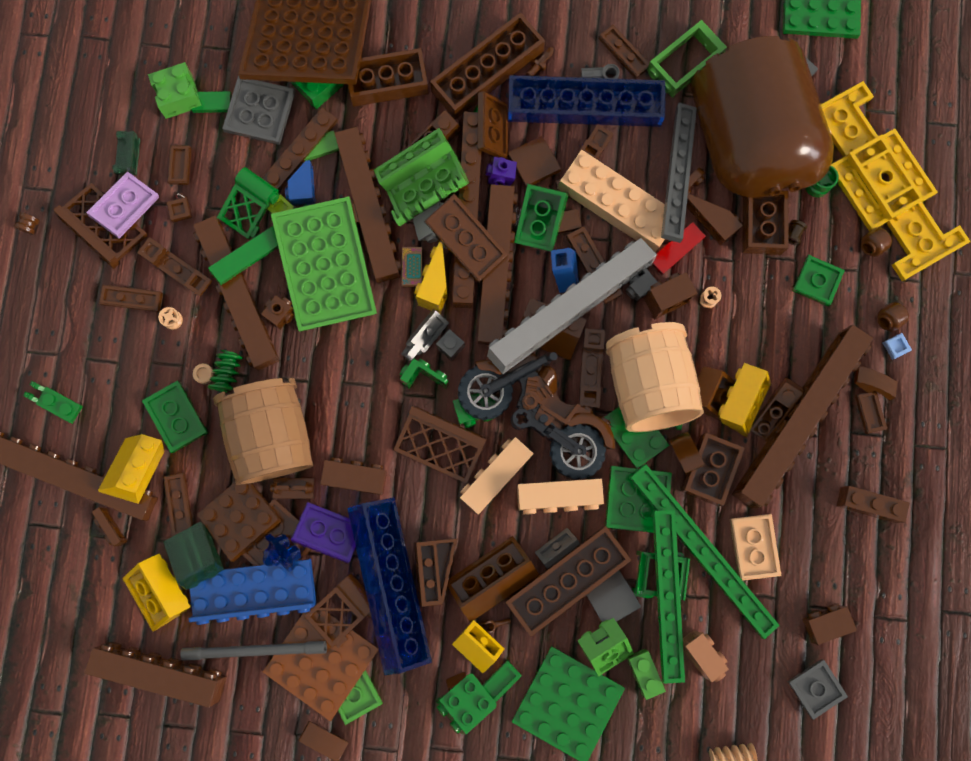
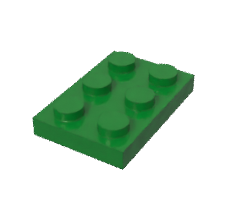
M177 380L142 400L170 453L180 450L208 433L180 381Z
M619 407L604 417L611 422L610 426H612L611 430L616 443L635 469L670 446L659 430L629 432L626 429V424Z

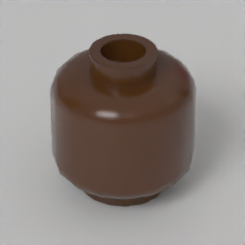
M874 228L861 239L862 251L872 257L883 254L892 244L890 234L882 228Z
M892 302L878 312L877 321L882 329L896 331L908 322L909 314L905 306Z

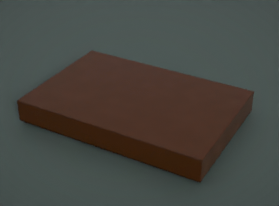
M484 91L478 93V149L494 157L508 159V104Z

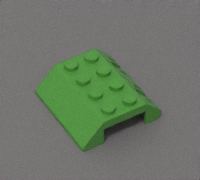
M440 128L374 169L379 184L387 191L394 207L391 213L398 226H402L408 220L413 219L415 215L421 214L442 199L448 197L452 192L458 191L459 188L461 189L469 183L455 152Z

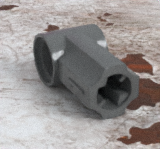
M607 64L601 68H581L582 87L604 86L606 88H614L618 84L619 68L615 64ZM612 74L615 77L608 78L606 75Z

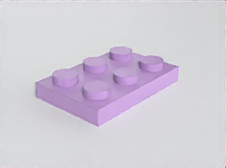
M127 171L86 213L114 236L120 238L158 200L159 195Z

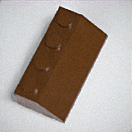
M512 536L448 580L447 587L462 612L472 622L538 577L539 573L514 536Z

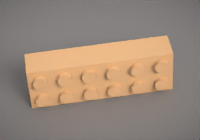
M581 150L561 179L557 189L569 193V197L637 241L642 238L656 252L665 240L661 238L665 204Z

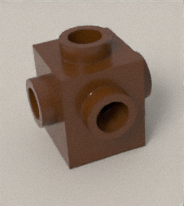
M275 295L273 299L270 298L266 302L265 309L261 315L281 330L294 317V310L291 307L292 302L284 296L280 299Z

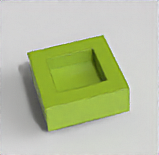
M281 194L278 201L268 207V211L272 214L295 209Z

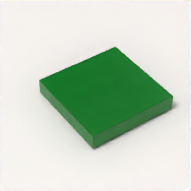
M808 254L792 291L829 307L845 270Z

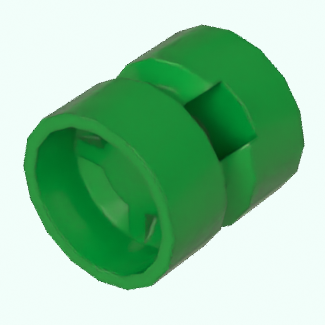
M830 166L827 174L819 182L805 188L807 193L816 198L826 195L838 182L839 175L837 170Z

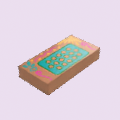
M402 247V287H416L418 283H422V247Z

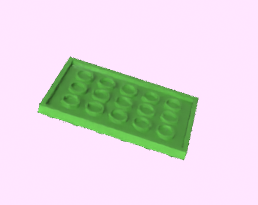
M350 197L271 214L299 332L377 314Z

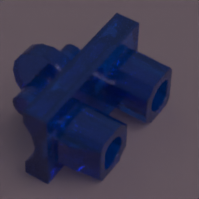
M271 534L265 536L269 545L263 551V563L266 566H278L281 564L288 572L294 569L293 562L301 558L300 549L296 545L286 549L290 546V543L284 534L276 538Z

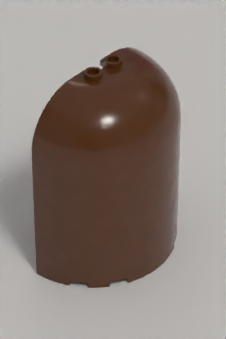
M762 36L747 39L729 46V50L721 55L716 53L706 61V66L702 70L696 71L691 80L690 88L714 172L724 187L733 193L745 197L776 196L784 188H789L790 192H796L802 188L812 186L827 174L833 160V140L803 49L798 46L796 41L790 38L781 40L779 36Z

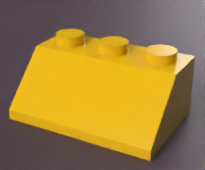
M744 363L742 369H738L735 375L736 382L734 386L729 388L727 393L728 400L726 404H722L718 415L723 424L747 437L771 386L768 371Z
M143 434L125 438L98 491L139 504L164 454L162 440Z
M160 553L138 563L122 578L153 632L190 608L187 597L181 592L176 578L170 573L167 562L162 559Z

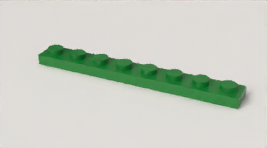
M675 510L652 511L662 682L664 684L685 682Z

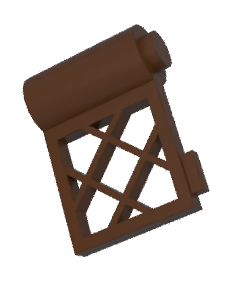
M351 573L304 617L332 648L335 645L339 648L347 640L346 635L366 616L371 618L379 610L377 608L379 603ZM335 594L341 599V609L328 608L329 599ZM326 603V608H320ZM345 604L349 609H343V605ZM316 611H326L325 623H316L310 616ZM328 611H341L340 624L327 623ZM343 612H352L357 617L352 624H342ZM319 626H325V632ZM327 626L340 627L339 636L333 642L327 636ZM342 627H348L345 631L342 632Z

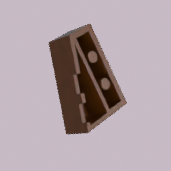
M458 538L414 543L419 606L443 604Z

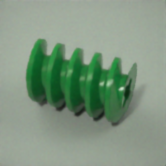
M220 350L223 353L217 354L216 357L221 361H215L214 363L219 369H213L212 372L216 377H210V380L215 384L208 385V388L229 394L227 392L234 388L230 383L237 382L232 375H239V372L234 370V367H241L236 360L243 359V357L234 352Z

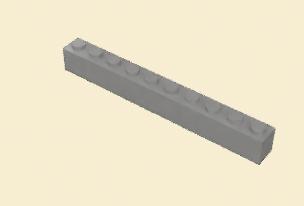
M642 238L636 242L631 241L621 253L619 251L610 258V261L607 263L602 262L592 274L589 272L584 275L581 282L577 285L575 283L570 285L566 293L556 295L548 306H541L531 318L530 316L526 317L516 329L514 327L509 329L501 340H494L489 345L487 357L504 374L628 283L636 275L640 274L643 269L651 266L657 254Z

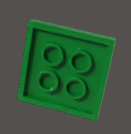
M610 466L605 526L607 528L654 533L652 511L656 510L629 478L639 469ZM652 471L670 492L672 473Z

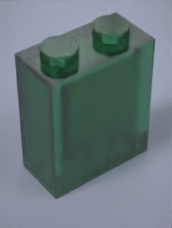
M202 522L163 541L176 581L186 590L198 586L200 582L213 578L224 570L212 535Z

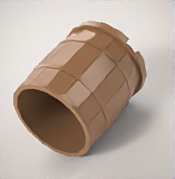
M282 378L245 384L233 388V394L226 396L225 392H221L213 397L214 405L219 410L223 441L236 485L269 480L313 466L310 441L302 408L295 392L297 384L294 378H289V383H283Z

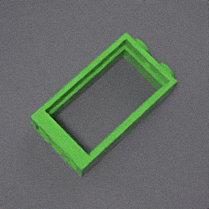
M701 20L652 59L647 71L649 76L661 85L662 90L673 97L691 83L696 71L702 70L709 58L716 53L723 54L727 46ZM695 36L711 55L676 83L659 64Z

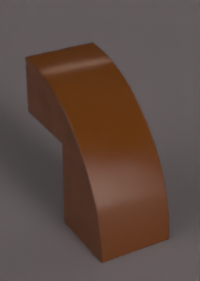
M688 431L668 439L685 474L705 466Z

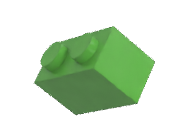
M642 649L627 658L639 690L646 700L666 692L648 650Z

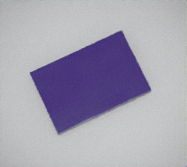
M307 502L291 541L349 564L365 524Z

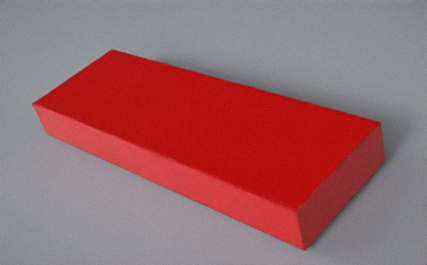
M692 222L684 229L683 240L680 243L670 241L657 253L652 264L653 267L663 275L699 244L706 235Z

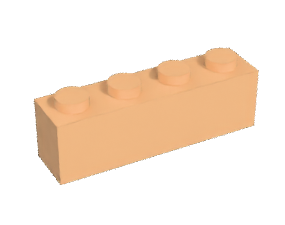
M516 437L513 440L509 438L502 445L504 450L499 456L495 453L490 458L488 468L486 470L480 469L474 476L476 481L472 485L468 483L460 491L462 494L460 499L478 515L534 454Z

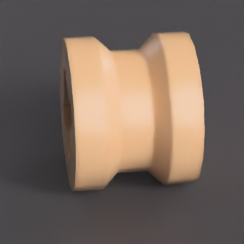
M172 307L162 309L158 316L160 323L171 330L179 328L183 322L182 315Z

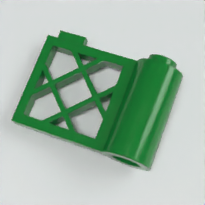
M244 167L236 175L235 185L217 218L247 239L255 238L260 230L258 225L269 205H274L278 201L279 190ZM238 191L243 194L245 203L237 204L235 196ZM252 203L261 206L260 211L256 215H252L250 206ZM246 205L248 216L240 218L238 207ZM228 209H234L236 219L229 220L225 217ZM249 219L251 227L248 232L242 228L241 220Z

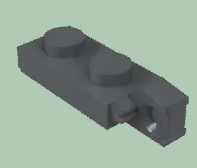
M433 309L406 342L407 346L401 355L411 361L416 354L425 353L449 322Z

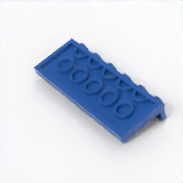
M311 559L188 574L193 616L189 617V622H196V625L207 624L209 620L216 619L217 623L226 622L231 617H236L237 620H244L250 618L249 615H257V618L270 616V613L277 612V615L290 614L291 610L305 613L317 605Z

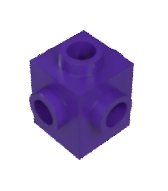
M494 157L491 164H487L485 173L488 176L487 184L511 186L515 180L517 162L502 157Z

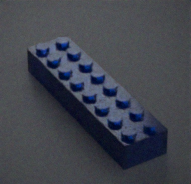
M509 75L508 122L661 127L665 119V80Z
M395 497L362 503L347 508L384 675L400 674L432 663Z

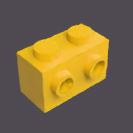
M474 620L452 644L482 673L495 663L505 649Z

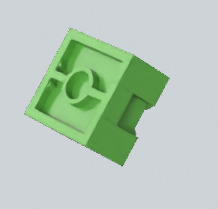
M185 62L148 74L151 86L157 94L155 96L157 106L165 119L201 106L193 75Z
M614 618L603 621L599 625L598 630L593 633L588 631L577 640L598 676L634 654L626 635Z

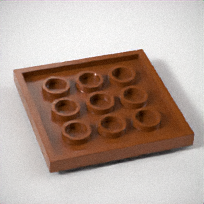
M316 611L310 617L316 623H325L326 611ZM305 612L282 644L324 641V638L304 617L308 613ZM328 612L327 623L340 624V620ZM319 626L325 632V626ZM327 626V636L333 642L339 636L340 627ZM342 627V632L345 631L348 627ZM352 629L346 635L347 640L339 648L336 645L332 648L327 643L326 654L274 655L263 673L327 720L332 721L380 648Z

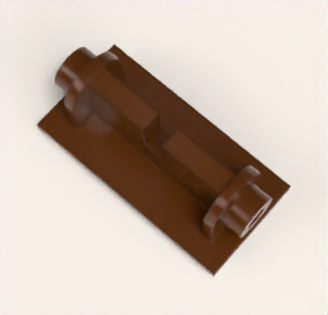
M273 478V484L270 486V490L273 492L272 499H314V478Z

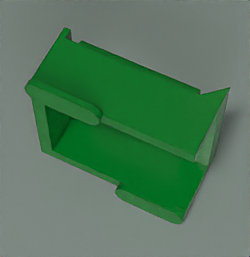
M636 551V555H639L640 558L636 588H632V592L636 597L652 598L657 596V591L646 589L650 558L655 559V553ZM678 552V562L680 563V600L685 601L690 558H686L683 553Z

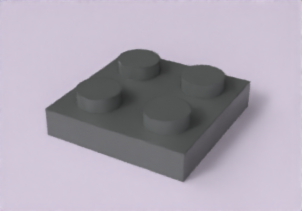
M823 659L787 681L813 720L848 697Z

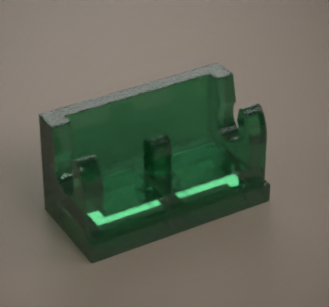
M117 131L118 143L116 162L112 167L113 173L124 175L128 171L132 175H137L140 138L134 131Z

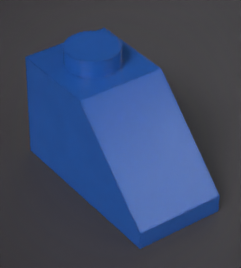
M306 160L288 180V188H285L286 200H289L293 206L316 204L314 173L310 160Z

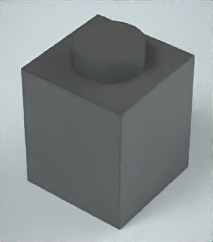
M449 329L436 343V346L440 352L453 361L465 347V342Z

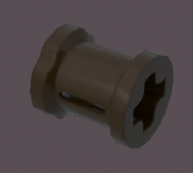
M791 220L788 230L789 244H800V237L808 227L804 222Z

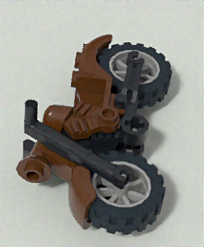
M555 352L546 353L539 358L534 353H531L522 362L516 364L504 374L499 371L491 360L475 361V367L465 373L458 387L459 402L467 414L482 420L494 419L500 416L512 401V385L518 382L521 391L515 407L518 409L510 418L511 426L516 430L532 428L539 435L551 441V462L557 471L567 478L585 479L600 470L602 463L605 461L606 449H615V439L611 430L612 426H610L611 422L602 416L600 418L593 414L594 411L585 405L581 407L578 403L576 405L565 404L557 397V374L554 368L550 366L551 361L556 360L558 357ZM479 378H488L487 384H482ZM475 381L480 386V390L470 389ZM500 391V397L498 399L494 396V394ZM470 392L480 393V396L473 401ZM489 397L497 402L490 407H488ZM483 398L485 407H480L476 403ZM520 415H523L524 422L518 424V418H516V416L519 417ZM563 452L570 455L566 461L563 457ZM586 452H592V457H588L586 455ZM580 456L589 461L582 467ZM574 457L577 460V467L568 464Z

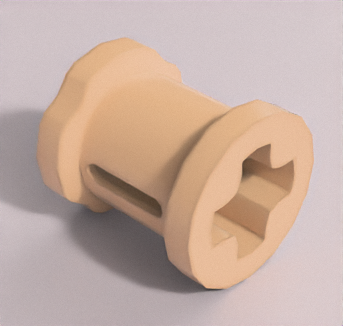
M708 287L700 295V304L704 308L714 307L721 299L720 290L716 287ZM712 295L713 299L709 300L707 297Z

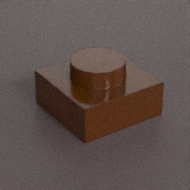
M186 197L167 202L170 219L173 223L192 218L189 202Z

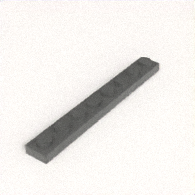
M678 103L675 110L661 238L678 243L683 240L697 110L696 107Z

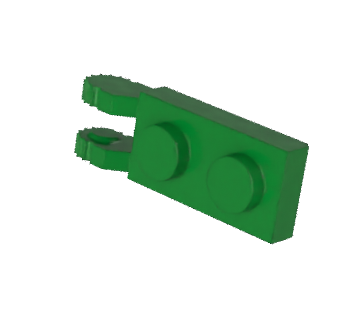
M31 381L29 385L42 391L41 396L38 398L30 392H25L23 396L36 402V405L73 424L83 406L49 387H44Z

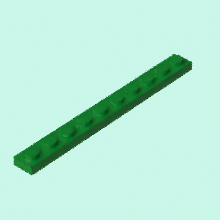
M647 464L643 465L629 477L655 510H675L677 537L762 639H766L780 625Z

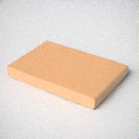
M772 514L730 519L737 571L742 581L781 576Z

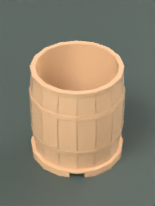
M675 322L651 324L652 329L641 332L639 327L615 335L607 341L606 354L610 356L611 374L619 408L621 409L626 429L629 432H649L690 422L704 413L692 354L685 339L687 333L683 324Z

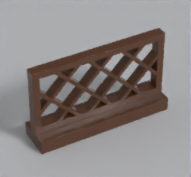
M90 183L63 207L58 205L53 211L58 219L114 269L119 265L118 261L148 235L134 223L128 230H136L140 233L135 239H127V231L124 233V239H113V234L110 232L109 239H100L99 230H106L104 227L99 226L97 222H95V226L85 225V218H90L85 213L86 205H94L97 202L86 201V195L93 190L97 194V201L104 195ZM74 205H82L81 213H72L70 209ZM113 243H123V249L115 253L112 250Z
M412 406L394 451L467 484L487 438L419 407ZM412 419L420 423L422 431L414 434L411 433L409 425ZM431 429L438 430L441 439L430 442L426 431ZM424 433L427 444L417 447L413 436ZM453 437L457 440L459 447L448 451L445 439ZM407 438L411 439L414 449L409 451L400 448L402 441ZM442 441L446 452L435 456L431 445ZM469 445L477 448L475 456L467 459L463 448ZM429 446L432 457L425 460L420 457L418 449ZM460 449L464 460L453 464L450 453ZM447 454L451 465L445 468L440 467L436 458ZM473 460L471 466H469L468 461ZM466 463L468 468L466 477L458 475L455 466Z

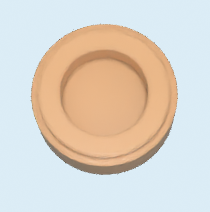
M204 363L199 364L193 370V378L200 384H208L211 382L210 377H214L213 368Z

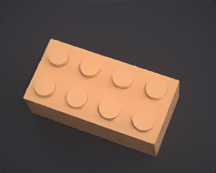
M602 479L518 484V511H523L524 515L535 514L536 510L543 509V513L557 512V508H564V512L576 511L578 507H584V510H597L599 505L604 504Z

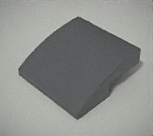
M619 570L586 595L601 622L612 618L618 621L641 608L637 598Z

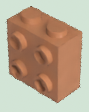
M693 630L683 638L684 652L702 677L710 682L720 681L726 676L725 672L729 670L725 665L727 663L726 658L720 651L717 652L712 647L714 642L708 634Z

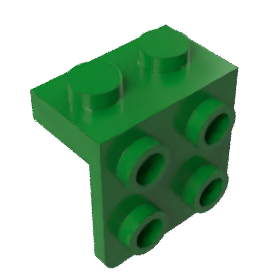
M413 359L409 366L405 365L399 374L401 375L402 385L408 389L419 373H422L445 389L448 388L449 383L444 373L439 370L434 372L429 367L430 365L422 359H419V361Z
M468 674L449 692L435 700L438 704L436 708L443 717L447 716L451 721L449 724L456 734L460 732L461 735L468 734L496 708V702L473 674Z

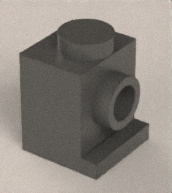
M645 268L640 276L636 275L629 281L631 285L625 291L631 299H635L638 302L648 294L647 292L651 289L650 286L657 283V280Z

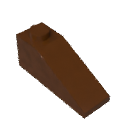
M688 194L687 209L720 246L743 226L739 217L732 214L729 210Z

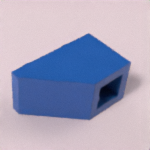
M571 248L552 250V271L559 293H565L570 285L573 283L577 285L579 283L576 251Z

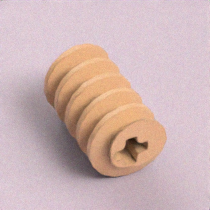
M749 743L747 747L744 744H740L739 749L736 745H732L731 749L724 746L722 751L719 747L714 748V753L709 748L710 761H758L756 750L752 743Z

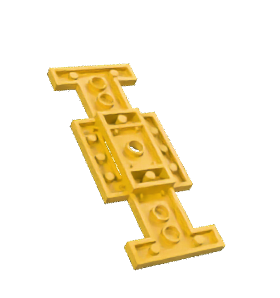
M862 81L821 104L828 127L831 130L833 143L843 157L831 164V166L837 170L839 175L837 183L867 229L871 231L887 223L906 252V257L892 264L901 281H904L971 241L960 225L943 235L922 203L938 193L896 129L884 135L878 136L859 108V106L874 97L865 82ZM882 173H886L889 175V182H886L882 179Z

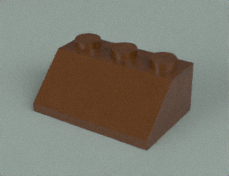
M530 298L522 320L528 316L531 318L541 306H548V304ZM580 317L539 347V349L549 353L555 352L557 356L570 361L586 319Z

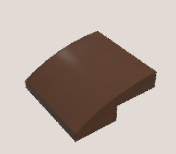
M542 136L508 152L509 159L517 162L518 176L526 188L527 184L534 185L561 172L556 158Z

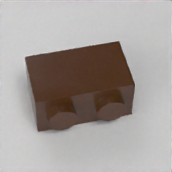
M835 603L827 606L828 610L820 612V610L808 613V617L802 620L811 643L820 645L857 631L848 606Z

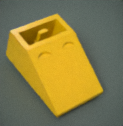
M439 241L438 246H434L431 251V262L424 267L422 276H424L423 281L417 284L414 294H416L418 306L431 311L434 309L441 314L448 295L443 245Z

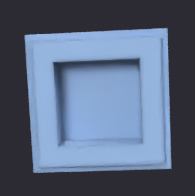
M903 333L883 342L892 360L912 350Z

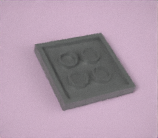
M238 76L222 128L223 131L280 145L295 90L259 80H242Z

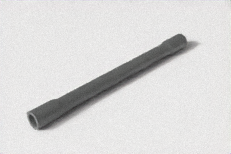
M324 640L287 644L209 648L188 647L182 648L180 655L181 660L186 661L205 658L326 654L327 642Z

